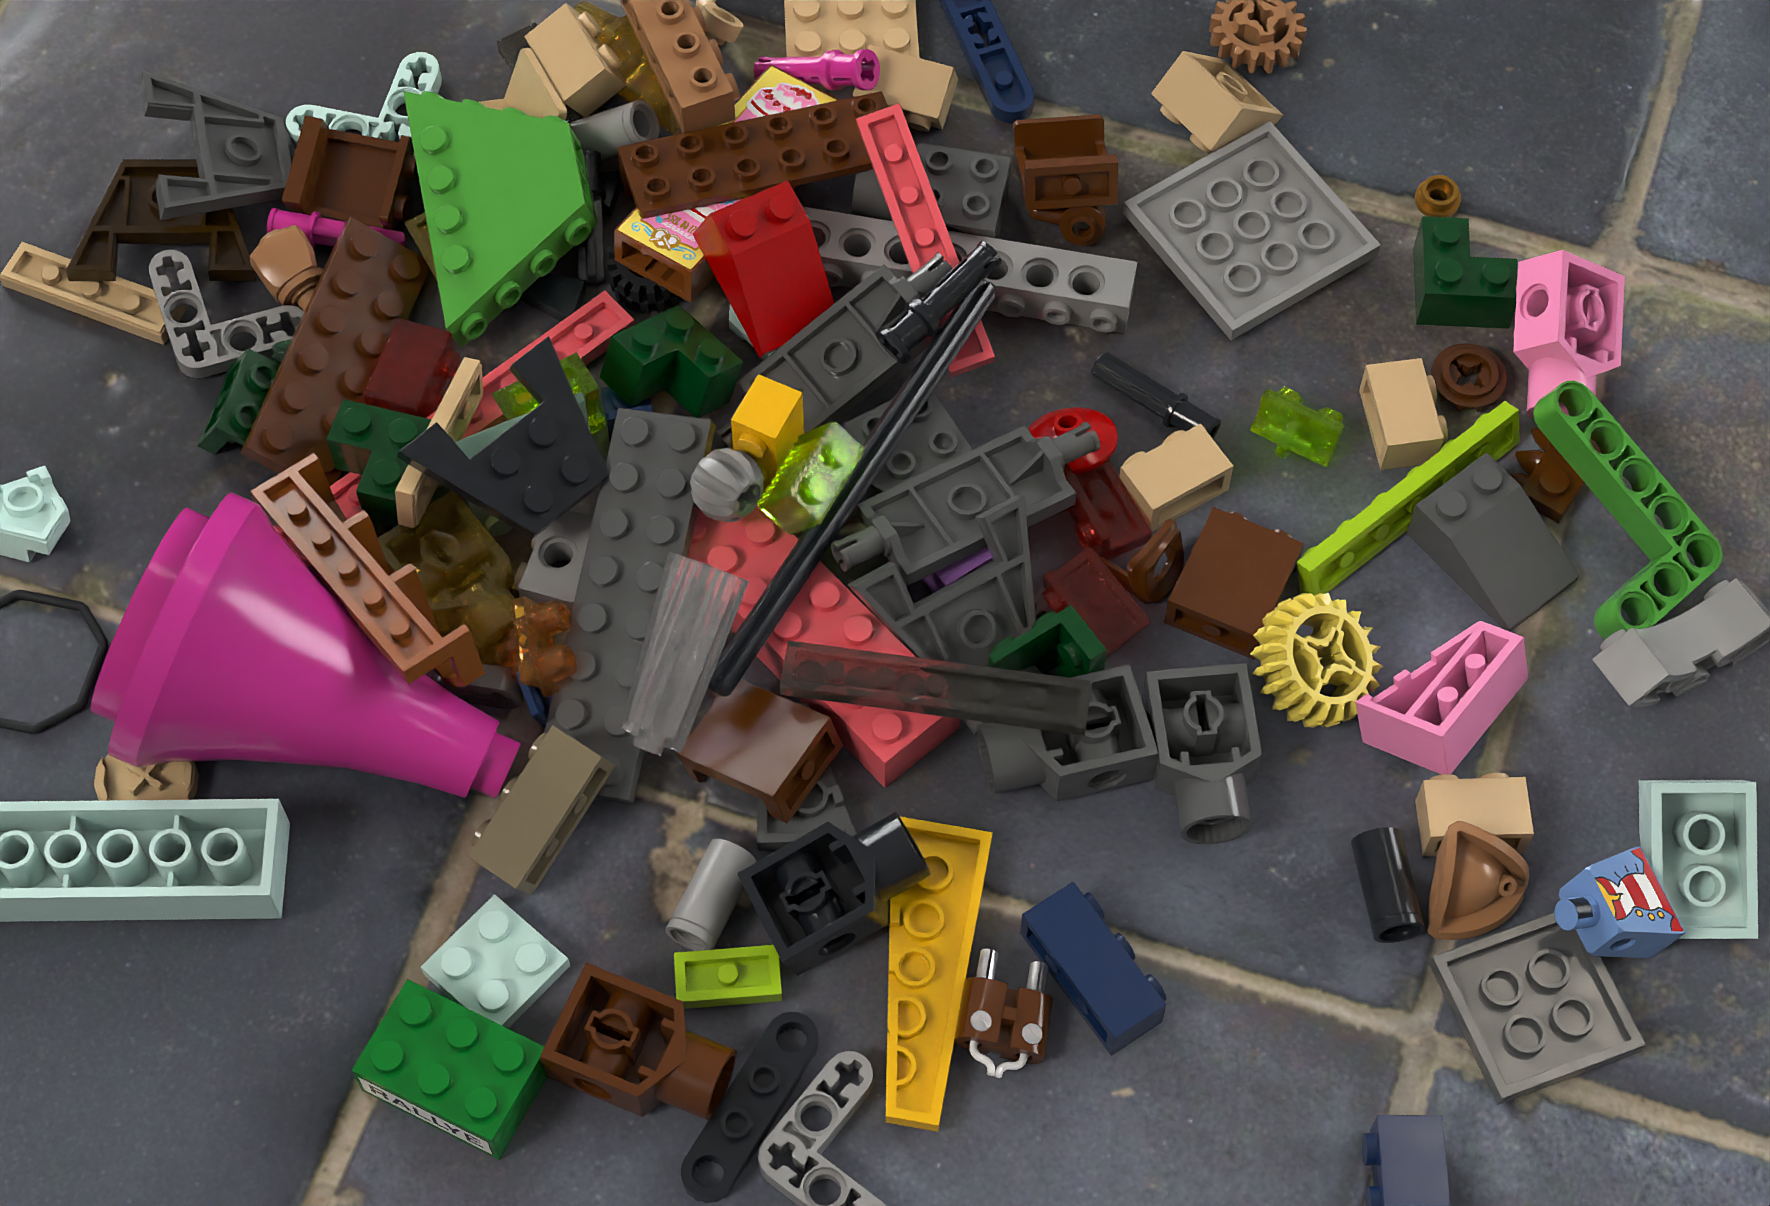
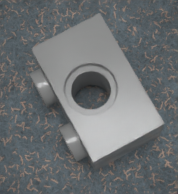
M569 510L532 539L531 547L533 551L528 563L522 562L520 564L514 582V588L519 591L524 611L567 623L570 622L593 516ZM558 561L570 562L564 567H551L552 564Z

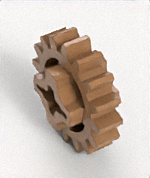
M1226 0V3L1218 1L1215 13L1212 14L1209 32L1212 33L1210 44L1211 46H1219L1218 57L1220 59L1231 56L1233 58L1231 67L1235 69L1244 63L1248 64L1249 73H1254L1257 66H1263L1267 73H1272L1274 63L1286 68L1288 67L1290 57L1298 58L1307 30L1306 27H1303L1305 15L1295 13L1297 7L1295 1L1286 4L1282 0Z

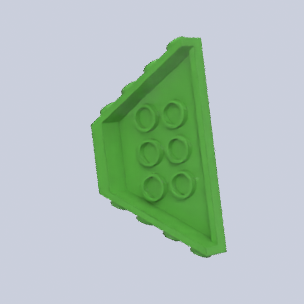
M403 91L446 330L462 348L470 340H474L482 335L488 324L504 309L516 304L521 298L522 293L539 277L550 273L557 261L573 246L584 242L591 230L598 225L582 145L570 124L559 117L548 115L543 119L528 116L524 112L511 107H506L502 111L487 108L483 104L470 99H465L461 103L446 100L442 96L429 91H424L421 94Z

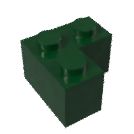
M1422 216L1413 247L1416 325L1509 329L1516 310L1517 259L1470 257L1469 218Z
M677 305L612 335L599 378L630 406L665 390L695 418H700L730 403L743 361L686 310Z
M343 399L326 439L335 468L362 475L356 493L362 511L365 510L371 522L411 531V527L398 524L395 490L408 464L397 458L399 450L427 430L431 419Z

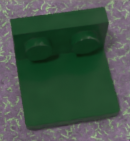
M247 348L229 367L197 446L215 455L227 442L232 444L237 442L244 445L280 364Z
M1072 605L1059 613L1055 611L1048 612L1040 617L1028 632L1018 638L1013 636L1005 638L992 649L988 657L986 691L1017 672L1033 665L1038 666L1043 674L1055 668L1059 680L1102 671L1105 669L1107 649Z

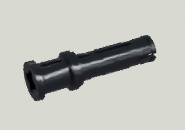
M980 241L921 300L914 299L907 302L904 306L905 312L888 328L881 327L875 334L884 350L896 361L906 364L911 359L910 352L927 336L934 337L940 331V321L974 290L983 279L1002 264L1001 257L993 258L998 254L996 250L988 243Z

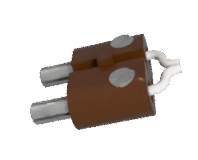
M982 949L980 951L976 977L967 978L964 982L954 1042L956 1045L970 1050L975 1060L985 1064L987 1075L1001 1078L1005 1070H1017L1025 1064L1043 1062L1053 998L1044 993L1048 971L1047 964L1043 962L1040 964L1039 961L1032 962L1030 964L1027 987L1013 990L1007 988L1008 983L994 980L998 959L997 951ZM998 1052L1001 1053L1000 1058L1016 1062L1001 1063L995 1070L993 1061L981 1053Z

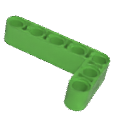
M1575 380L1565 381L1536 403L1533 412L1535 423L1650 559L1648 564L1596 610L1594 617L1595 628L1601 637L1607 639L1610 635L1621 629L1627 632L1631 628L1643 629L1654 626L1719 567L1723 554L1721 546L1714 535L1591 390L1581 382ZM1559 402L1566 406L1569 415H1566L1561 410ZM1590 439L1597 443L1600 453L1593 448ZM1622 476L1629 481L1632 490L1625 486ZM1654 514L1661 519L1663 528L1656 522ZM1686 551L1692 555L1695 566L1687 558ZM1653 580L1660 584L1663 595L1656 590ZM1621 608L1630 617V624L1624 621L1621 616Z

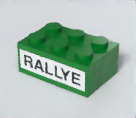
M409 979L404 983L352 1068V1072L362 1091L498 1160L502 1157L547 1079L540 1059L544 1046Z

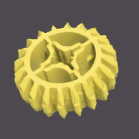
M1303 593L1294 597L1293 600L1289 598L1280 602L1274 611L1267 613L1262 619L1264 627L1259 628L1253 635L1261 645L1255 647L1250 655L1260 660L1261 666L1257 667L1252 674L1260 677L1263 676L1266 685L1263 686L1260 693L1266 695L1273 694L1275 699L1272 709L1279 711L1286 709L1287 721L1297 722L1302 720L1304 727L1312 728L1319 725L1327 728L1338 725L1340 721L1345 722L1356 716L1355 701L1366 694L1374 692L1380 686L1372 675L1378 673L1383 666L1373 660L1372 654H1375L1381 646L1369 643L1367 636L1373 628L1361 627L1359 625L1361 611L1347 613L1346 600L1337 599L1332 601L1329 593H1320L1315 596L1312 593ZM1301 624L1313 627L1310 636L1301 637L1296 634ZM1332 683L1337 686L1331 697L1320 694L1323 685Z

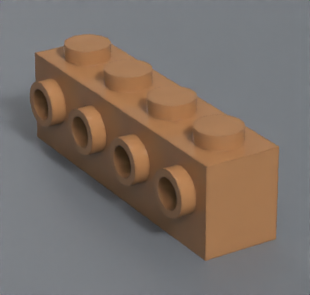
M620 0L621 6L682 133L710 128L736 120L734 100L740 98L739 89L731 72L725 74L721 67L723 59L716 40L708 41L704 33L707 31L706 23L699 6L692 7L689 0Z

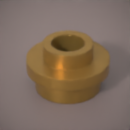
M1434 175L1418 186L1414 200L1418 210L1425 216L1451 217L1460 206L1461 194L1457 184L1451 178L1444 175Z

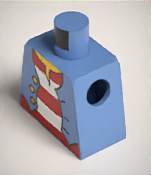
M1641 846L1634 847L1585 868L1560 888L1559 897L1561 900L1557 902L1554 910L1557 924L1567 931L1576 929L1586 951L1592 956L1652 958L1686 933Z

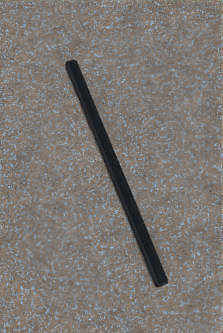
M983 279L974 290L955 306L707 675V687L711 691L722 697L731 695L994 300L996 287L992 282H987Z

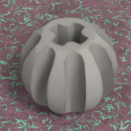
M731 448L716 449L701 459L691 476L692 498L694 503L707 517L717 521L737 522L745 518L757 507L765 489L763 484L764 477L761 468L749 454Z

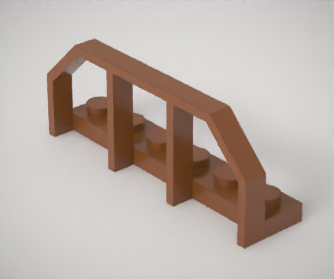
M314 453L250 491L254 502L262 507L274 527L332 595L342 604L352 619L408 685L432 669L451 687H465L485 674L469 628L463 624L443 638L441 637L416 568L409 563L391 575L369 515L363 510L347 520L334 499L320 460Z

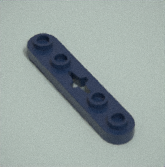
M939 0L991 113L995 118L1006 123L1027 119L1032 114L1034 107L1033 87L992 1ZM973 21L976 22L982 33H988L987 47H984V41L978 33L973 34Z

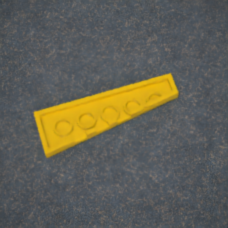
M900 817L922 853L932 875L890 899L886 1123L938 1132L993 832Z

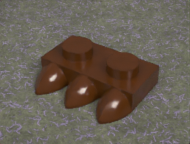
M1538 427L1532 428V437L1543 451H1517L1515 454L1517 461L1527 474H1508L1521 485L1538 513L1559 524L1585 485V482ZM1590 439L1593 448L1600 453L1597 443Z

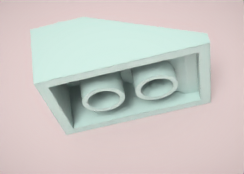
M1639 780V834L1641 848L1686 932L1678 939H1758L1756 782L1745 780Z

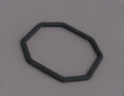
M15 590L0 597V608L20 599L80 611L99 644L75 703L36 724L0 718V728L36 734L76 714L86 706L108 650V640L90 608L83 602L25 590Z

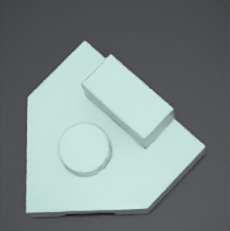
M45 466L27 471V477L0 485V555L30 562L36 552L50 555L71 521L68 508L55 489L52 478Z

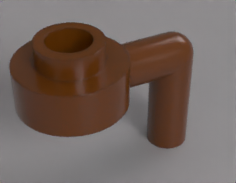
M1102 205L1029 210L1032 219L1059 225L1063 237L1075 245H1091L1097 242L1105 231L1106 211ZM1077 222H1085L1090 226V228L1080 229L1076 227L1074 224Z

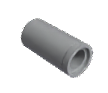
M636 100L569 123L581 143L582 149L600 152L601 161L617 156V147L658 139L659 136L657 115L653 108L643 100Z
M723 839L711 840L665 929L667 935L676 943L692 951L713 950L744 890V886L737 873L756 863L757 861L754 856L730 841Z

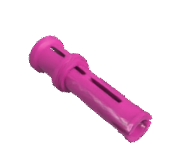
M870 49L858 50L855 54H844L840 50H829L820 57H759V62H755L753 68L755 81L770 65H773L808 84L823 85V87L830 91L842 90L845 86H855L861 91L872 90L880 76L878 57Z

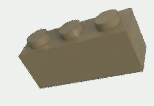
M553 725L548 733L541 734L531 746L528 754L529 762L520 776L513 777L503 789L500 796V801L502 802L491 820L488 819L479 826L472 839L473 848L468 854L469 858L514 888L533 895L616 766Z

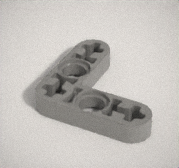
M164 250L157 253L149 264V274L177 364L184 374L193 378H203L228 371L229 367L245 352L235 350L230 345L231 338L240 332H248L256 337L257 341L251 350L269 359L285 355L293 336H287L286 332L282 331V324L291 322L296 331L304 314V311L299 307L292 305L279 306L211 325L191 262L186 255L176 250ZM174 266L181 290L172 292L169 279L165 275V268ZM183 304L192 305L198 311L196 317L188 323L176 322L172 319L171 314L177 306ZM263 327L268 328L271 343L265 344ZM197 336L200 350L204 352V360L195 362L193 356H191L187 337Z
M845 1051L835 1055L771 1131L759 1149L758 1161L762 1176L768 1183L798 1206H824L815 1203L809 1194L812 1185L821 1179H830L836 1182L841 1190L838 1200L827 1206H847L851 1196L857 1198L853 1202V1206H886L881 1200L821 1155L867 1099L873 1088V1069L871 1063L864 1055L855 1051ZM856 1068L859 1070L860 1085L856 1086L853 1083L846 1085L839 1094L840 1103L845 1105L843 1108H840L831 1097L840 1085V1074L838 1072L843 1070L846 1073H850ZM825 1088L830 1095L821 1092V1090ZM812 1106H822L831 1113L832 1120L824 1130L818 1132L810 1131L801 1122L803 1112ZM788 1149L792 1150L793 1164L803 1173L806 1172L808 1164H812L815 1167L805 1174L800 1187L796 1188L793 1185L798 1182L797 1173L785 1165L781 1166L778 1170L773 1169L774 1162L771 1153L776 1151L779 1154H784Z

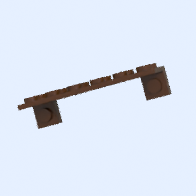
M882 91L620 146L617 149L621 187L625 198L633 196L639 216L645 219L752 196L787 180L791 187L872 170L873 167L857 127L856 119L887 108L888 104Z

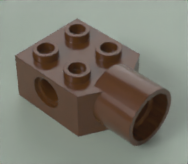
M586 963L549 1036L540 1059L547 1078L641 1117L664 1102L709 1120L728 1088L736 1064L737 1050L687 1030L683 1001Z

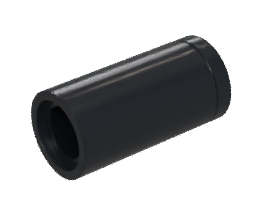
M1381 827L1358 834L1352 839L1351 846L1374 940L1380 943H1395L1420 935L1425 930V924L1401 831L1393 827Z

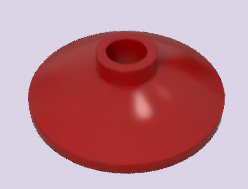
M1081 407L1058 409L1035 420L1028 427V430L1034 438L1049 436L1050 439H1053L1080 426L1084 422H1088L1091 425V429L1086 432L1095 430L1100 441V449L1066 464L1063 471L1064 475L1080 474L1099 467L1116 450L1118 444L1117 429L1113 421L1105 414Z

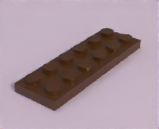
M350 217L340 232L240 453L277 473L283 472L314 453L320 460L329 486L337 482L342 470L335 468L326 439L341 402L345 399L371 405L432 262L355 218Z

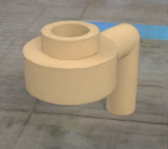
M696 0V6H699L706 23L707 31L704 33L707 39H715L718 45H723L725 41L735 42L743 28V23L733 14L718 7L715 4L716 0Z

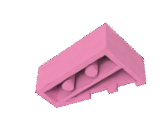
M1478 621L1432 651L1429 662L1412 673L1405 669L1393 677L1394 684L1375 697L1366 694L1355 701L1362 742L1438 774H1452L1528 679L1524 637L1483 621Z

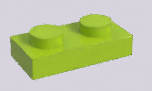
M774 945L674 953L676 999L683 1001L684 1009L782 1001L780 958Z

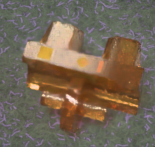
M526 596L513 599L512 609L515 628L508 629L506 631L507 641L494 648L495 662L499 665L510 667L511 677L517 679L516 673L519 672L520 683L540 688L542 695L545 697L559 693L557 681L577 672L576 657L572 648L564 643L554 645L553 635L567 631L572 626L570 610L557 600L537 604Z

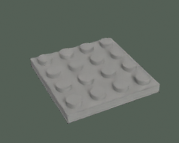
M1271 121L1128 199L1123 204L1122 213L1230 340L1379 255L1381 244Z

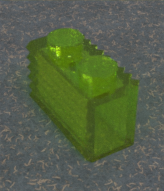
M829 422L799 435V441L793 443L794 448L789 450L790 455L785 457V463L780 464L781 470L776 471V477L771 479L772 484L766 486L767 492L762 493L763 499L757 501L758 508L787 534L793 535L795 532L799 533L800 530L804 531L805 528L809 529L811 526L815 527L816 524L820 525L865 452L864 447L837 422Z

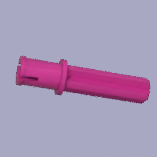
M272 208L268 217L267 233L296 224L304 232L312 248L317 244L334 247L346 221L321 217L320 212L317 211L308 215ZM369 226L406 247V235L403 232Z

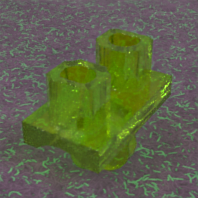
M1285 386L1278 392L1267 388L1261 397L1260 406L1250 431L1278 444L1275 456L1283 460L1293 451L1327 467L1332 460L1345 426L1342 424V413L1329 407L1321 408L1318 412L1302 405L1303 400L1300 394Z

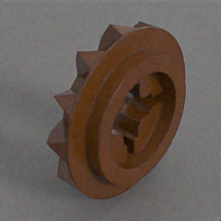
M1456 344L1444 349L1436 357L1431 368V375L1435 380L1436 389L1440 393L1441 402L1450 401L1456 405L1458 412L1465 407L1474 408L1479 412L1486 405H1495L1507 384L1506 369L1499 357L1489 349L1476 344ZM1480 371L1475 385L1470 382L1465 385H1458L1461 374L1467 377Z

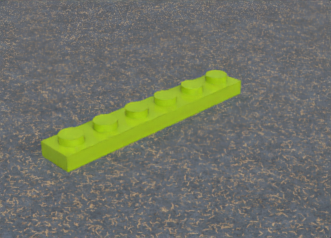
M1504 401L1491 412L1481 415L1473 426L1456 439L1446 442L1433 457L1421 466L1414 467L1403 480L1389 491L1379 494L1367 508L1354 518L1344 521L1332 535L1319 545L1309 548L1302 555L1301 559L1296 562L1300 594L1312 593L1315 596L1320 593H1328L1408 530L1416 504L1485 453H1488L1497 461L1519 444V410Z

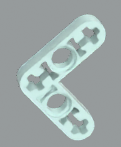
M416 52L409 54L402 60L379 118L316 105H301L294 108L286 118V126L292 144L297 147L305 115L322 118L328 128L344 132L356 129L361 131L364 136L394 141L396 129L399 130V138L401 135L411 137L408 116H401L395 110L405 103L403 91L415 94L429 91L438 94L442 77L437 59L426 52ZM420 75L417 83L419 89H416L413 76Z

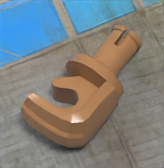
M296 224L283 229H275L260 239L259 245L250 254L251 266L276 302L282 306L292 305L299 307L305 312L324 269L317 267L314 250L304 232Z

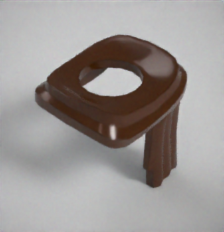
M1172 519L1166 520L1144 547L1132 555L1127 564V571L1103 557L1099 558L1089 552L1085 555L1084 561L1090 572L1127 590L1144 604L1156 603L1161 601L1173 588L1183 570L1184 550L1181 532L1177 529L1176 521ZM1165 552L1167 561L1161 572L1154 577L1155 567Z

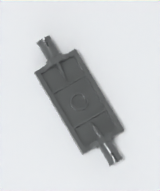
M939 252L907 279L904 276L900 278L895 277L886 265L883 264L737 381V383L747 394L759 374L802 392L805 446L808 445L928 348L934 337L927 336L910 352L911 359L906 364H901L884 350L875 334L881 327L888 328L905 312L904 306L907 302L914 299L921 300L953 268L947 260H943L944 257ZM730 420L721 428H718L716 432L728 447L733 449Z
M1084 422L1080 426L1053 439H1050L1049 436L1034 438L1026 426L1023 425L857 504V516L866 528L839 541L832 542L831 550L837 563L844 562L840 564V567L845 572L853 566L878 554H882L890 562L897 565L903 581L908 586L988 547L975 516L1016 494L1025 498L1027 528L1075 505L1076 492L1066 480L1063 471L1066 464L1100 449L1098 435L1094 429L1086 432L1091 429V425L1088 422Z

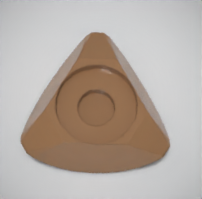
M1456 821L1449 825L1438 849L1429 895L1428 934L1436 939H1466L1488 933L1505 923L1519 908L1528 886L1529 866L1525 859L1509 844L1479 827L1464 821Z

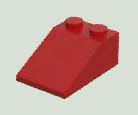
M788 180L710 213L693 233L697 244L759 358L780 348L834 304L811 222Z

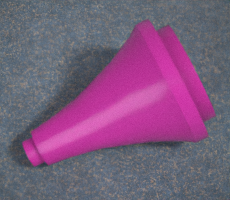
M232 492L224 497L211 517L186 507L171 524L151 558L118 626L101 668L90 707L92 713L115 722L109 741V756L137 768L169 762L221 760L342 767L418 783L466 798L469 789L472 788L496 799L521 744L496 732L500 721L458 698L424 674L408 685L352 619L342 604L319 582L275 530L262 507Z

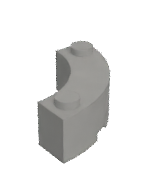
M1737 578L1731 582L1724 580L1716 584L1705 594V601L1673 619L1643 629L1631 628L1627 632L1621 629L1603 641L1600 645L1602 652L1592 660L1630 707L1655 705L1661 700L1657 694L1664 691L1665 693L1673 692L1676 697L1684 694L1708 680L1710 673L1707 669L1714 665L1717 667H1723L1727 664L1734 666L1770 641V612L1747 584Z

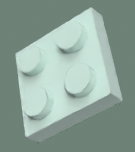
M494 894L420 968L423 975L452 1001L509 1028L570 967V963L563 953Z

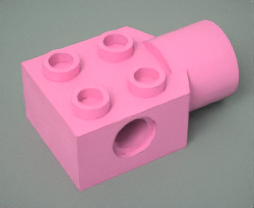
M1565 250L1518 262L1513 352L1529 370L1527 415L1534 419L1533 412L1539 399L1561 383L1573 380L1581 382L1596 396L1597 374L1621 366L1625 276ZM1559 402L1561 410L1566 415H1569L1566 406Z

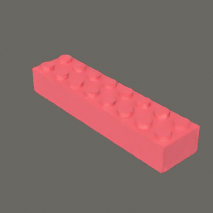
M759 501L753 512L737 522L714 520L707 517L698 508L683 581L736 633L799 539L761 501ZM819 561L757 654V657L802 703H808L810 709L830 717L843 746L886 788L959 729L961 701Z

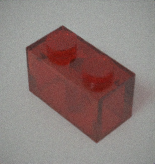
M398 318L363 393L366 405L427 418L434 413L443 399L442 390L447 379L452 380L459 367L460 355L455 351L451 332Z

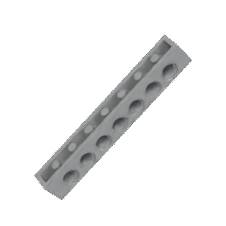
M803 207L812 225L829 287L845 286L854 288L883 264L897 278L904 276L907 279L912 275L893 221ZM948 231L959 262L980 241L988 243L996 250L998 254L993 258L1001 257L1002 264L984 279L987 282H992L996 287L995 298L988 307V311L1000 312L1008 317L1024 316L1042 319L1056 325L1072 324L1090 327L1104 333L1112 331L1126 332L1134 291L1137 262ZM988 278H998V280H991ZM1079 293H1088L1091 295H1082Z

